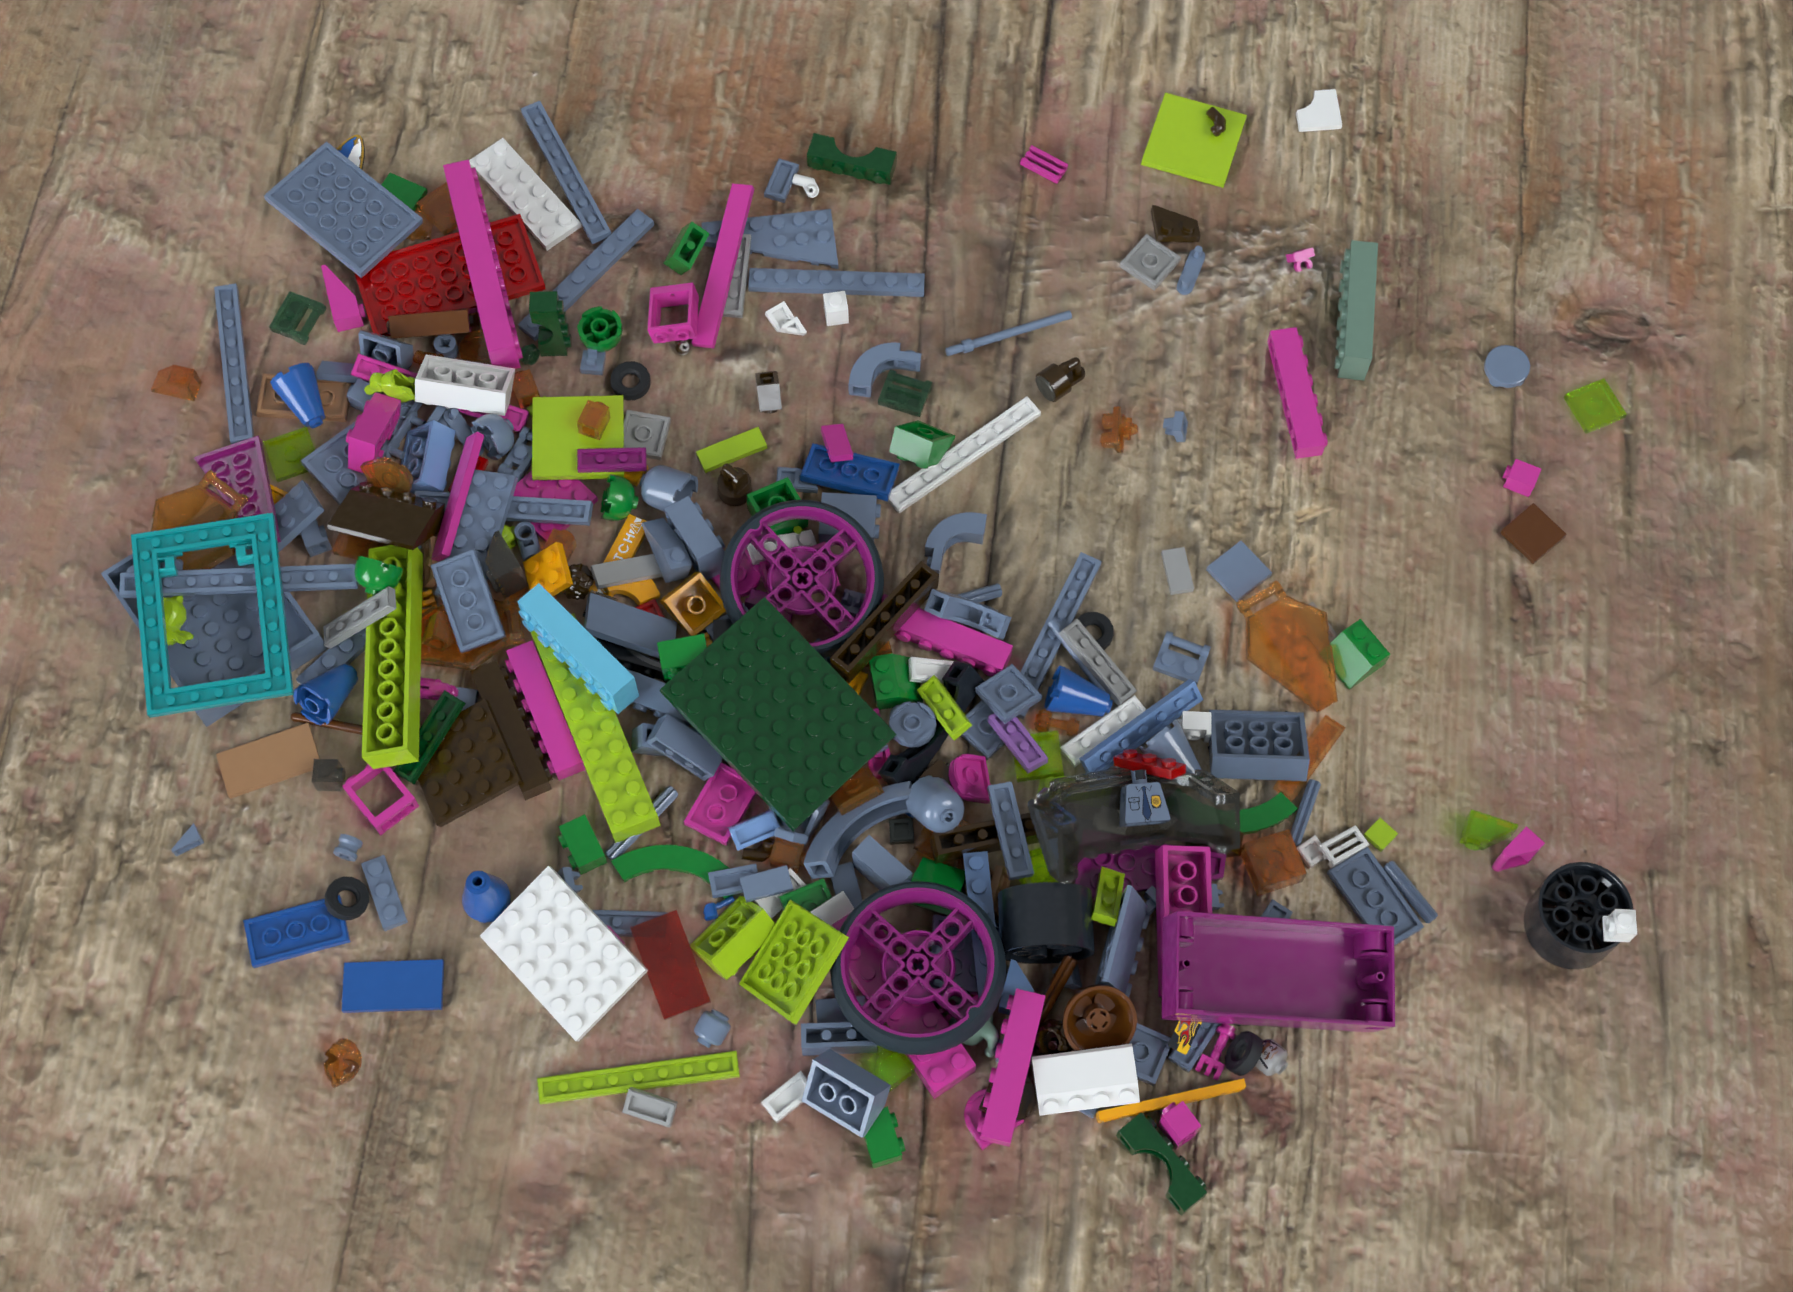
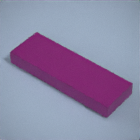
M646 447L577 449L578 473L647 471Z

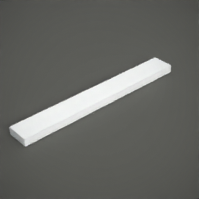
M1026 396L948 450L937 465L930 466L927 469L922 468L893 488L888 502L898 513H901L1041 416V411Z

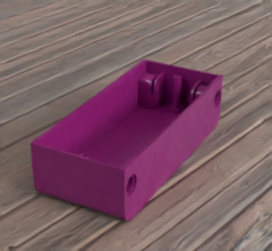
M1176 911L1163 918L1162 1019L1352 1032H1378L1395 1027L1394 926Z

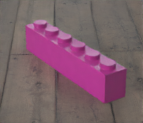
M1297 327L1271 330L1267 343L1295 459L1320 456L1323 454L1328 440L1326 433H1323L1321 428L1323 425L1322 415L1317 412L1316 408L1318 406L1316 393L1313 394L1311 388L1313 386L1312 375L1308 374L1307 355H1303L1302 351L1303 338L1301 335H1298Z
M883 594L881 603L888 597V595ZM918 608L894 634L903 642L910 641L918 644L925 651L933 650L945 659H955L962 663L970 664L973 668L982 670L984 674L990 677L1007 667L1013 650V645L951 620L940 618L921 608Z
M531 640L506 650L509 659H506L505 663L509 673L514 672L517 679L513 680L518 693L523 692L525 699L521 700L526 713L531 712L533 719L529 722L534 734L539 732L541 736L538 744L543 754L548 753L550 760L546 761L551 775L556 773L558 780H562L584 771L583 761L533 641Z
M1017 988L1015 995H1009L1006 1009L1011 1010L1009 1020L1004 1019L1001 1033L1005 1034L1003 1044L998 1043L995 1058H999L997 1068L992 1067L989 1082L993 1083L992 1091L985 1094L983 1107H986L987 1111L985 1117L980 1116L977 1132H981L980 1140L1010 1147L1045 995Z

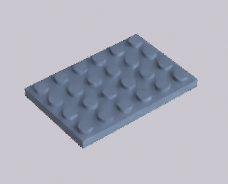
M327 141L264 195L265 201L361 278L423 223L422 217Z

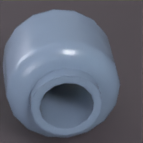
M712 1009L711 1012L704 1011L694 1027L695 1034L699 1036L697 1041L708 1048L712 1044L715 1046L721 1045L731 1028L728 1022L729 1018L715 1009Z

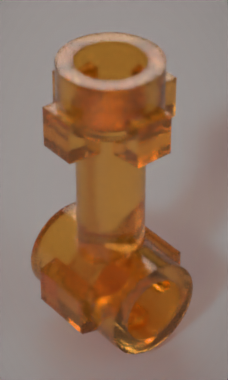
M1045 709L1039 710L1038 714H1036L1034 725H1036L1035 729L1038 732L1047 733L1049 728L1052 727L1067 730L1066 735L1069 736L1078 734L1080 721H1077L1076 718L1070 717L1069 721L1052 718V712Z

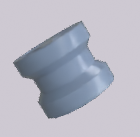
M444 334L435 338L434 348L437 356L452 359L458 356L459 349L452 335Z
M341 834L338 839L340 843L338 847H335L333 854L344 860L355 862L358 857L356 853L362 847L363 842L353 836Z

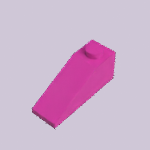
M321 265L333 321L337 331L342 332L364 326L362 317H366L363 304H358L356 296L326 265Z

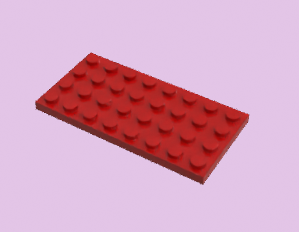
M521 214L490 222L508 300L529 295L530 292L545 290V283ZM459 232L392 251L362 278L354 273L372 331L386 337L391 336L387 332L386 326L389 320L388 316L477 307Z

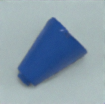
M300 363L289 367L290 372L284 375L282 371L275 375L270 381L272 388L301 423L311 429L322 425L325 413L312 365L310 363Z
M342 664L300 684L295 688L293 695L295 704L300 703L303 708L300 712L317 725L330 723L358 682L356 669L350 665Z
M1063 666L1057 667L1052 677L1054 680L1051 687L1049 686L1046 694L1045 710L1091 716H1104L1105 713L1110 712L1113 700L1110 699L1109 693Z
M474 871L466 879L462 895L463 908L469 917L479 922H494L511 903L509 887L499 877L483 871Z

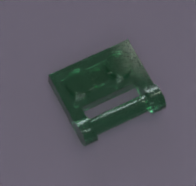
M289 291L269 328L274 333L293 339L299 344L306 345L311 330L319 316L323 315L327 308L318 301ZM307 309H312L300 332L296 331Z
M890 369L879 396L878 405L921 417L933 382L929 380L924 382L897 374V371ZM894 382L920 389L922 392L894 385Z

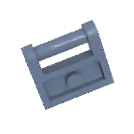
M1167 631L1152 670L1184 682L1191 679L1197 685L1211 646L1205 644L1204 646L1176 637L1173 635L1174 633ZM1171 644L1199 654L1200 658L1197 660L1168 649L1169 645Z

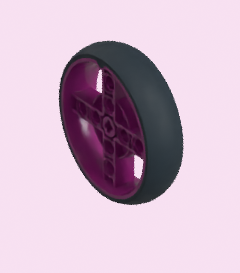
M784 501L757 512L734 534L722 559L720 592L724 608L732 624L747 613L739 596L738 569L742 556L751 543L770 564L767 574L769 594L765 598L781 614L785 611L796 615L816 613L835 634L827 639L809 643L824 659L836 653L878 608L883 597V566L879 552L870 535L861 524L846 512L818 501ZM806 519L824 523L839 532L819 550L807 546L788 548L770 527L788 520ZM773 542L777 548L774 551H767L764 548V544ZM838 545L843 549V552L836 555L831 552L830 548ZM856 549L865 567L866 591L861 608L855 618H853L834 597L837 587L835 567ZM789 559L793 565L790 568H783L780 565V561ZM820 560L825 563L826 567L823 570H817L814 568L813 563ZM798 576L801 578L805 576L807 578L805 585L803 582L801 584L797 583ZM782 591H787L790 593L791 598L788 601H782L778 594ZM814 593H821L824 596V601L817 603L813 601L811 596ZM830 610H836L839 612L840 618L832 620L828 617L827 613Z
M923 881L891 885L863 900L848 915L839 930L848 936L849 939L830 968L835 998L850 1024L864 1037L880 1047L909 1055H926L946 1051L958 1046L976 1034L989 1020L999 1003L1006 977V959L1001 938L986 912L971 898L958 890L942 884ZM913 903L937 905L952 911L932 933L914 930L901 934L880 915L894 907ZM949 927H955L959 930L958 934L954 936H949L945 931ZM972 929L977 933L983 944L987 961L986 981L977 1002L953 981L956 965L952 951ZM878 930H885L888 932V935L883 939H879L875 936V933ZM860 934L883 953L881 976L884 984L863 1006L860 1005L854 994L849 972L851 952ZM932 945H939L942 948L941 952L937 954H932L928 949ZM898 946H903L907 950L903 955H896L893 952L894 948ZM922 963L923 970L917 969L914 971L913 964L919 965ZM939 979L944 984L941 988L934 989L930 986L931 981ZM898 981H905L908 984L904 990H897L894 987ZM952 996H958L962 999V1002L954 1006L948 1000ZM881 999H887L891 1002L884 1009L878 1007L877 1003ZM936 1001L957 1020L956 1023L944 1029L921 1034L900 1032L883 1025L903 1002L926 1004Z

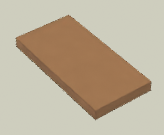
M263 374L256 409L257 417L298 419L272 388L270 381L277 374ZM317 379L325 413L323 421L347 422L350 405L347 392L353 383Z
M309 723L216 754L230 799L323 767Z

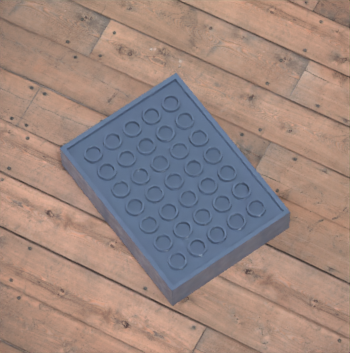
M223 498L174 528L235 519L236 516ZM229 545L183 552V556L176 557V559L183 561V570L254 568V564L239 566L236 558V548H230ZM246 549V554H253V550ZM133 554L101 574L139 628L137 597L122 598L119 595L120 573H126L127 569L134 565ZM283 592L291 672H293L328 648L324 646L322 637L291 593ZM257 593L183 596L186 621L179 630L190 632L194 638L187 640L184 644L175 643L168 646L170 675L178 687L265 673ZM243 703L196 710L195 712L205 726L208 727Z

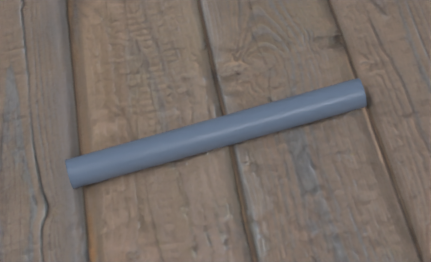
M1055 618L1051 620L1048 626L1092 684L1105 691L1059 635L1063 630Z

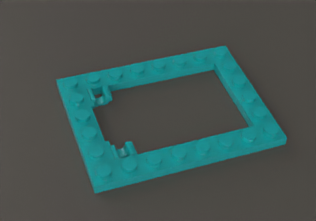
M273 513L131 535L148 717L152 718L294 695L276 523ZM229 545L230 548H236V558L239 566L254 564L265 673L172 688L161 578L178 576L175 560L176 557L183 556V552ZM246 549H252L253 554L247 555ZM165 562V568H160V563Z

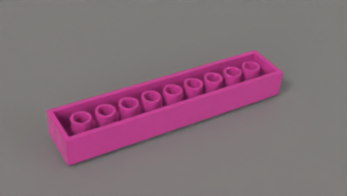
M469 159L443 165L491 364L515 369L521 368L519 359H522L523 356L476 168H471Z

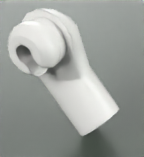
M794 174L792 184L802 186L806 195L810 198L818 195L819 187L814 178Z

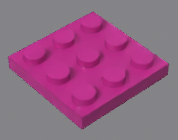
M532 471L517 483L513 495L517 497L592 501L593 505L598 501L597 496L579 479L532 480ZM530 522L533 524L536 534L548 545L570 526V524Z

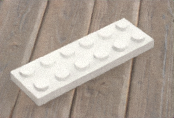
M504 138L469 160L471 168H476L479 177L514 215L521 214L526 229L546 251L581 228V222Z

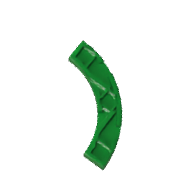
M1180 789L1166 800L1169 814L1185 824L1201 827L1226 823L1244 833L1243 835L1257 833L1260 830L1274 827L1288 819L1298 810L1282 792L1261 805L1242 810H1224L1204 805L1195 801Z
M677 845L643 847L625 853L611 861L624 883L639 875L654 872V870L669 869V871L693 874L710 885L709 872L730 869L720 860L707 853ZM733 895L723 896V899L725 900Z

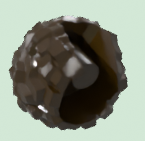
M581 563L577 565L572 564L569 566L573 585L562 592L568 599L584 600L590 586L594 583V578L587 565H582Z
M1049 1019L1038 1028L1035 1043L1040 1054L1049 1055L1071 1052L1073 1049L1064 1034L1062 1021Z

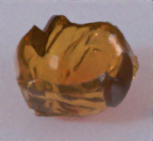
M341 1038L333 1043L325 1052V1055L329 1058L323 1063L324 1071L333 1088L351 1081L359 1072L362 1056L356 1044L351 1040Z

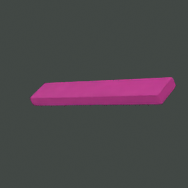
M479 432L468 436L464 444L431 558L437 562L449 557L484 439V434Z

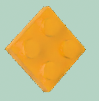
M555 542L523 562L530 590L539 583L552 596H555L573 585L562 543Z

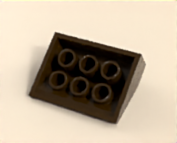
M361 482L350 489L327 524V529L414 550L439 532L444 516L445 503L437 502L435 498H421L411 492L400 493L390 487L380 488L373 486L370 482Z

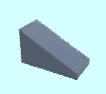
M194 823L171 849L176 857L204 843Z

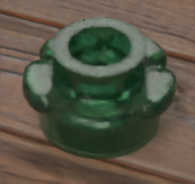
M534 344L521 348L523 356L520 359L521 362L525 365H533L538 361L540 351Z

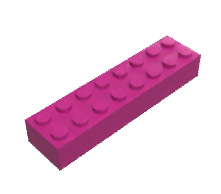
M848 915L831 926L840 930ZM878 930L875 933V936L879 939L887 937L883 930ZM860 934L851 952L849 972L850 977L868 1001L884 984L881 976L883 953ZM894 948V954L900 955L896 948ZM898 981L894 985L897 990H904L908 986L905 981ZM881 999L878 1001L877 1006L884 1009L891 1002L887 999ZM903 1002L883 1024L900 1032L918 1034L930 1033L949 1027L933 1002L926 1004ZM962 1044L934 1054H903L933 1099L948 1091L976 1070V1064Z

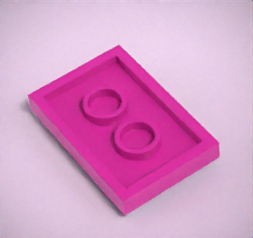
M720 763L714 776L708 779L684 820V825L727 846L732 837L728 827L740 823L756 792L733 768Z

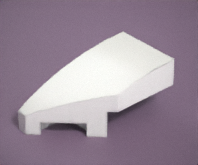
M784 301L765 312V316L777 332L802 336L807 333L798 317H794Z

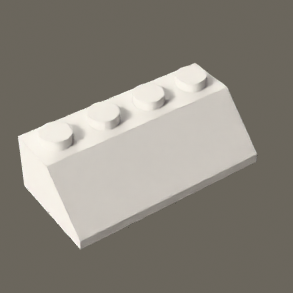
M425 355L415 378V402L505 416L510 404L515 368Z
M1132 1044L1032 1057L1040 1116L1140 1103Z

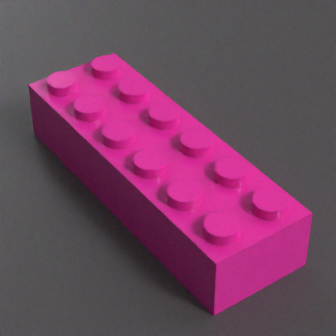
M1162 845L1155 850L1158 997H1162L1163 918L1176 911L1212 913L1210 847Z

